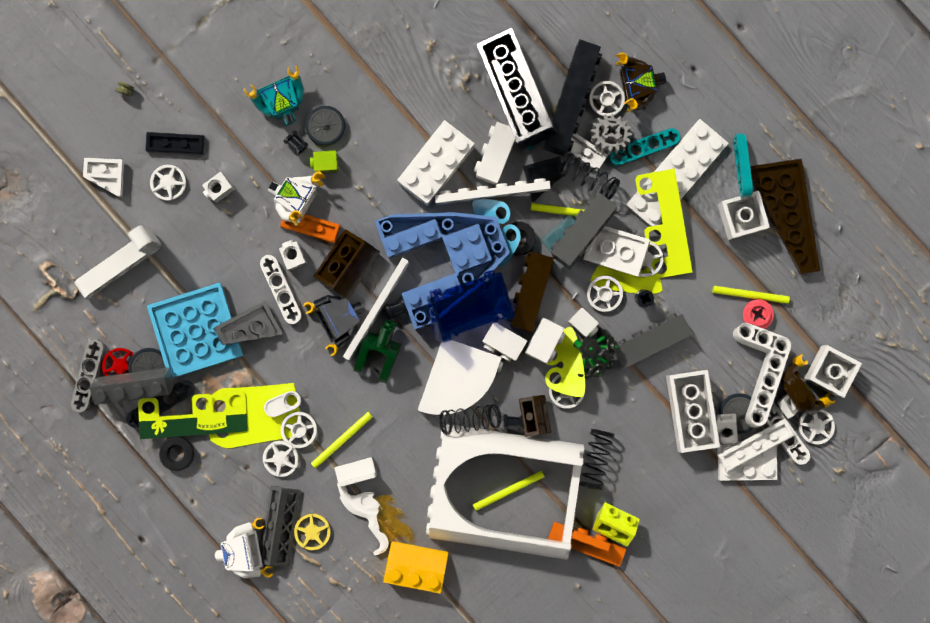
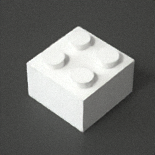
M759 191L752 192L751 197L738 196L718 203L728 241L770 228Z
M542 318L524 354L544 364L548 361L552 362L557 352L554 348L556 344H561L565 333H563L564 328Z
M823 345L820 347L804 380L836 397L844 398L862 363L828 345Z

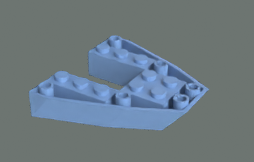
M456 212L392 214L375 221L389 259L443 239L453 266L454 274L401 293L415 330L433 323L477 288L510 253L497 217Z

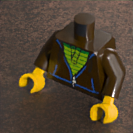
M624 52L616 54L615 57H619L620 61L616 62L615 65H624L621 66L619 72L625 95V102L623 104L630 106L626 110L627 113L635 109L645 108L654 99V95L658 91L657 85L666 83L665 73L654 74L652 65L629 57Z
M803 354L792 359V363L782 374L783 379L781 382L799 411L804 410L808 415H814L835 403V400L831 401L829 399L830 393H827L819 400L816 398L798 372L800 367L808 364L807 360H802Z

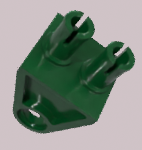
M386 320L385 325L381 327L379 335L373 332L367 335L362 343L353 371L361 373L370 351L377 350L384 353V356H387L378 380L386 384L402 344L391 339L397 326L396 323Z

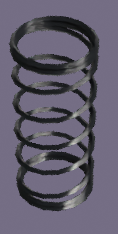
M569 153L559 169V174L563 175V177L566 176L570 166L577 159H580L579 168L572 182L575 181L581 168L589 164L588 173L583 179L581 187L585 184L589 174L597 169V177L591 185L590 191L594 189L597 180L603 174H606V182L599 193L602 194L607 183L614 179L605 193V197L611 200L619 188L620 180L616 177L608 180L607 172L599 175L598 167L590 171L591 166L589 162L581 166V158L574 159V154ZM615 184L612 193L609 195L610 190L612 189L613 185Z
M496 404L486 405L484 408L477 406L475 409L468 407L466 410L459 408L456 412L453 409L448 411L442 410L439 415L440 429L444 435H450L453 423L449 412L453 411L455 413L454 429L459 434L461 422L457 412L463 410V426L465 431L469 432L471 423L466 411L472 409L474 410L472 415L473 427L478 431L480 420L476 412L477 408L483 409L481 419L484 429L487 430L489 428V423L492 428L496 429L501 425V411ZM492 408L495 411L497 417V426H494L492 422ZM484 411L486 413L488 421L487 428H485L483 422ZM444 412H445L446 414H445L444 426H443V414H444ZM475 413L478 418V429L475 428L474 424ZM465 414L469 422L468 430L465 427ZM456 416L459 421V432L456 430L455 425ZM446 417H448L449 420L448 432L446 429Z
M591 428V435L610 443L588 442L590 446L607 453L586 452L585 454L606 464L588 462L583 464L604 474L581 473L582 476L593 479L601 484L579 481V485L595 490H603V482L588 475H606L604 471L590 465L604 466L608 465V462L590 454L610 455L609 451L593 444L612 445V441L595 434L614 437L615 434Z

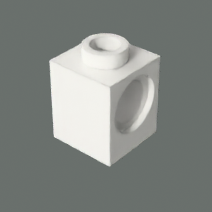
M219 172L202 185L205 189L203 193L209 201L213 200L216 203L235 190L222 172ZM216 184H221V191L214 193L213 187Z
M287 241L282 244L283 247L279 248L288 271L307 265L297 241ZM290 250L297 251V257L293 260L288 258Z
M580 308L568 321L584 338L593 336L598 330L596 326L599 323L583 308Z

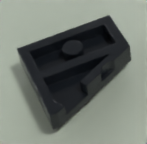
M560 156L523 166L527 184L534 183L535 179L545 178L546 181H550V186L552 187L555 182L563 177V175L559 174V169L562 165ZM544 192L530 193L531 201H536Z

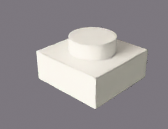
M788 394L784 395L777 402L780 411L788 419L793 417L799 410Z

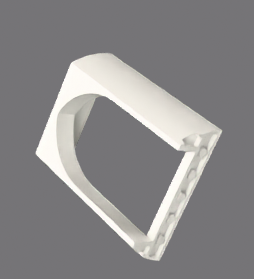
M449 424L446 425L447 432L449 431ZM454 425L450 435H444L441 431L440 439H442V445L437 448L436 459H439V465L434 468L433 478L436 479V485H433L431 488L430 498H433V504H430L427 517L430 518V523L427 524L426 535H429V538L568 560L581 466L583 465L584 445L484 429L476 431L474 428H470V431L466 432L464 426H461V431L458 434L454 429ZM456 425V430L459 432V426ZM490 453L572 464L573 469L562 541L493 531L471 523L451 503L445 487L447 478L456 467L466 460Z

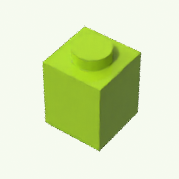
M336 150L313 152V157L310 158L311 169H314L315 173L339 172L338 153Z

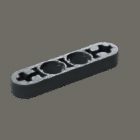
M183 380L175 384L170 392L174 396L172 404L165 403V395L155 396L154 398L159 403V415L192 396L195 391L194 384L189 380ZM183 384H184L185 386H186V385H189V386H190V388L188 389V392H189V393H188V394H187L186 392L180 393L179 396H180L181 398L179 399L178 394H177L176 392L183 389V386H182ZM148 401L143 404L142 408L144 413L150 414L148 412V406L152 402ZM138 407L129 412L126 417L127 424L133 428L139 427V423L132 422L133 415H139Z

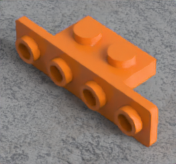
M553 522L548 539L562 541L564 525ZM581 527L577 529L572 528L571 549L617 566L621 565L626 552L625 547L606 541L607 537L599 534H596V536L590 535L588 530Z

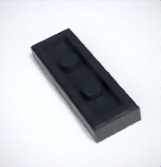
M147 132L145 151L204 155L205 136Z

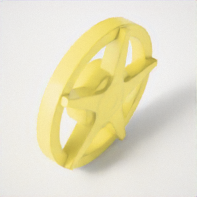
M319 514L303 516L298 520L294 529L297 543L307 550L322 548L328 542L331 534L328 521ZM310 517V525L306 528L298 527L302 520ZM313 517L321 519L325 526L319 527L314 524ZM327 528V537L322 542L319 538L320 531ZM298 530L305 533L306 539L304 543L298 537ZM309 540H316L320 544L316 547L306 546Z

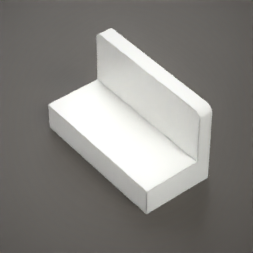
M372 457L334 467L338 479V487L377 476Z

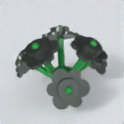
M601 327L598 328L597 332L599 339L590 340L585 338L582 342L576 339L573 343V346L579 349L580 354H582L585 379L602 376L614 363V355L617 353L618 344L610 332ZM602 349H606L608 353L604 358L598 355ZM597 358L598 360L602 361V363L595 364L593 359ZM587 360L593 368H586Z

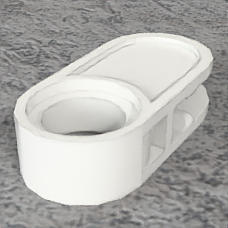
M295 391L281 394L269 399L264 405V411L270 417L282 415L298 408L302 401L301 396ZM289 395L297 397L296 405L290 406L287 403Z

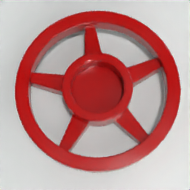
M115 348L109 351L102 361L104 375L109 376L107 372L113 370L118 374L126 372L129 365L127 358L129 354L133 356L134 353L126 348ZM116 351L127 352L123 358L118 359L112 354ZM110 356L114 362L112 367L106 369V361Z

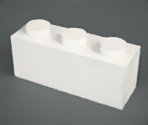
M499 122L495 126H491L488 136L491 138L488 144L484 143L481 154L484 156L481 162L477 161L474 172H477L476 178L493 185L498 184L515 141L511 127Z

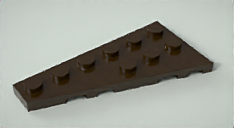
M802 158L750 166L753 187L755 191L760 192L763 206L799 274L819 272L820 265Z

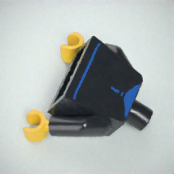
M326 295L314 300V303L306 302L303 306L311 305V310L306 312L307 314L316 313L332 343L326 346L325 350L333 347L334 353L330 355L333 356L338 352V348L341 349L352 340L357 331L356 325L360 322L357 315L363 313L364 308L360 302L351 305L347 298L342 299L339 296Z

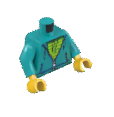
M295 65L297 70L295 73L290 72L288 67L289 76L256 90L254 85L250 84L253 90L248 93L244 88V93L251 97L250 100L257 110L268 117L274 116L275 119L283 117L286 125H291L297 121L293 112L300 109L299 104L303 100L304 87L301 77L298 76L299 67Z

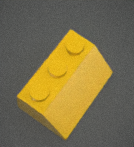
M392 541L383 583L441 594L448 552Z

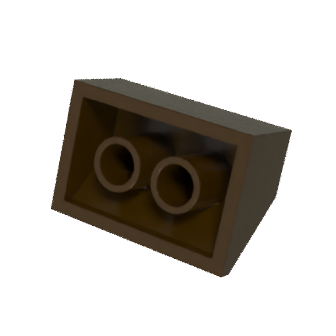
M345 229L314 274V277L349 299L372 263L376 260L380 251Z

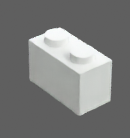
M493 322L482 342L485 343L484 348L493 353L495 350L502 353L500 357L511 362V360H517L527 340Z

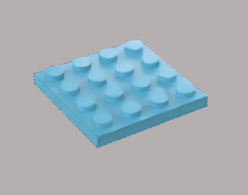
M222 283L213 284L147 305L165 367H170L173 378L244 356L240 343L222 346L213 330L214 327L232 318Z

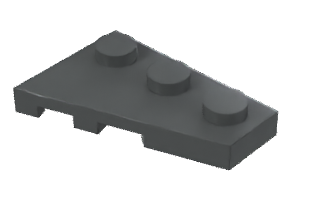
M265 301L213 328L222 346L283 335Z

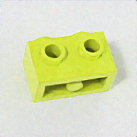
M605 502L597 514L592 530L628 547L635 537L640 519Z

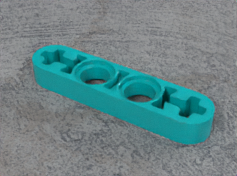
M670 128L631 142L629 146H626L627 155L623 156L620 162L617 159L614 160L613 157L616 155L614 151L609 155V161L615 166H621L673 147L680 141V133L678 130ZM669 133L676 136L674 142L667 140L664 142L665 146H663L662 139L667 138ZM656 139L659 143L658 148H650L648 145L649 140ZM632 146H639L641 153L633 155L630 150ZM619 149V153H618V154L621 155V154L625 153L626 151H622V150Z
M735 134L733 145L740 197H751L753 184L746 134Z

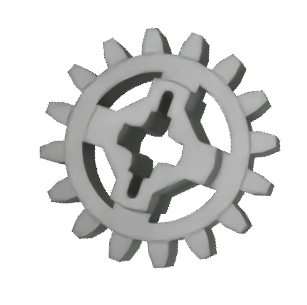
M614 114L610 118L604 115L603 120L597 118L590 132V136H592L591 143H595L594 148L600 147L601 153L607 150L608 155L612 151L618 154L619 149L625 151L632 137V133H630L631 126L626 127L628 121L622 122L621 116L615 119Z

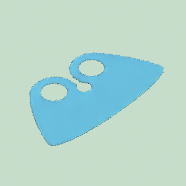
M479 199L474 200L472 203L475 215L497 217V208L503 207L507 213L504 219L497 217L499 224L506 223L510 218V209L502 201ZM512 224L506 225L502 229L510 253L499 264L501 267L510 260L521 239L519 229ZM508 229L515 230L516 239L514 241H509L506 238Z

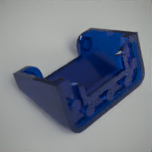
M495 270L483 273V277L442 291L441 288L430 291L427 301L435 340L444 343L452 340V336H459L460 333L491 322L496 323L504 318L505 320L515 318L502 273H495Z

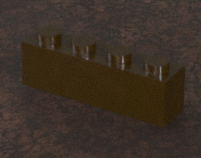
M531 252L530 256L526 255L523 265L527 267L525 274L521 273L518 283L521 285L520 292L515 293L513 303H516L515 310H510L508 317L511 327L533 332L554 258Z

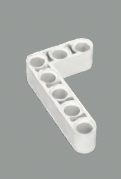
M140 225L128 233L131 239L130 243L74 282L85 299L92 297L162 248L163 245L151 229Z
M743 323L733 331L735 341L766 353L745 416L746 424L756 428L764 425L768 419L791 349V343L784 336L749 323ZM740 329L746 330L747 337L741 335ZM759 336L764 337L765 344L759 342ZM777 342L782 344L783 351L778 350ZM771 360L777 363V369L771 366ZM765 378L771 380V387L765 384ZM759 396H763L765 398V405H762L759 402ZM754 413L759 416V423L753 420Z

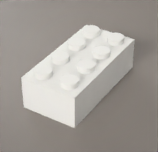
M444 120L398 178V184L429 206L434 200L435 195H438L474 149L475 143Z
M708 370L667 375L666 379L677 451L684 453L720 447Z

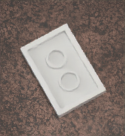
M605 226L586 249L583 260L639 277L651 240Z
M738 443L732 445L720 444V447L717 448L718 454ZM777 446L729 472L725 471L718 458V480H777Z

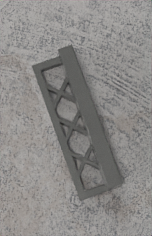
M271 485L260 553L262 563L265 565L289 567L301 493L300 489ZM287 493H294L293 501L288 505L286 501ZM289 512L290 520L285 524L283 521L284 515ZM286 531L287 539L282 543L280 540L281 534ZM283 550V561H277L278 554Z

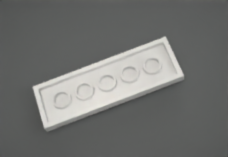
M699 119L654 172L675 168L681 200L728 145V142ZM648 178L641 186V189L649 190L652 186V181ZM636 192L625 205L650 227L659 225L662 222L657 192L643 195Z

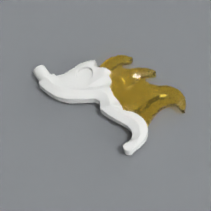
M346 486L338 487L341 495L340 499L347 510L369 520L368 527L380 542L379 549L373 552L375 556L385 552L389 543L397 536H406L408 542H410L412 538L410 527L400 522L396 517L397 514L403 515V512L399 508L387 504L388 500H394L390 495H380L374 499V492L350 495L347 492Z

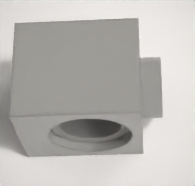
M736 414L717 415L719 444L732 445L738 443ZM724 429H731L732 431H731V432H724L723 430H724Z

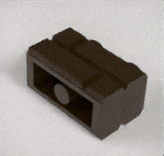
M536 395L520 398L519 403L525 437L552 433L546 396Z

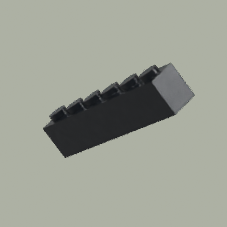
M579 39L552 119L557 135L546 139L542 150L563 157L567 151L571 152L574 143L571 138L573 134L576 135L580 125L577 123L578 116L582 117L585 106L582 105L583 101L588 99L591 91L588 85L589 82L594 81L596 75L594 67L595 64L599 65L602 54L599 53L601 46Z

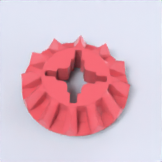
M761 299L750 301L745 305L742 313L745 323L763 329L772 323L774 317L771 305ZM761 310L760 315L764 319L757 318L756 320H754L755 314L753 313V311L757 312Z

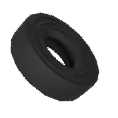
M516 221L510 223L515 225L526 236V242L518 246L513 255L522 256L529 253L536 242L534 229L525 222ZM508 229L506 232V238L509 241H512L511 236L515 232L513 229Z
M184 437L167 439L159 451L161 463L172 471L186 469L192 463L195 454L192 444ZM175 446L181 447L184 451V457L180 461H174L170 457V450Z

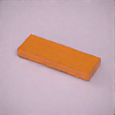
M305 214L304 219L301 220L298 226H295L293 222L282 220L280 227L336 243L341 225Z

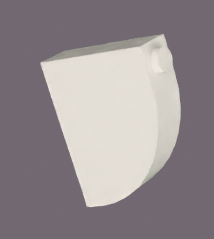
M443 337L418 411L440 415L442 410L448 411L453 409L456 412L459 408L466 409L472 406L487 392L496 372H501L504 363L500 361L501 357Z

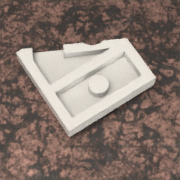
M84 158L83 177L122 197L124 160Z

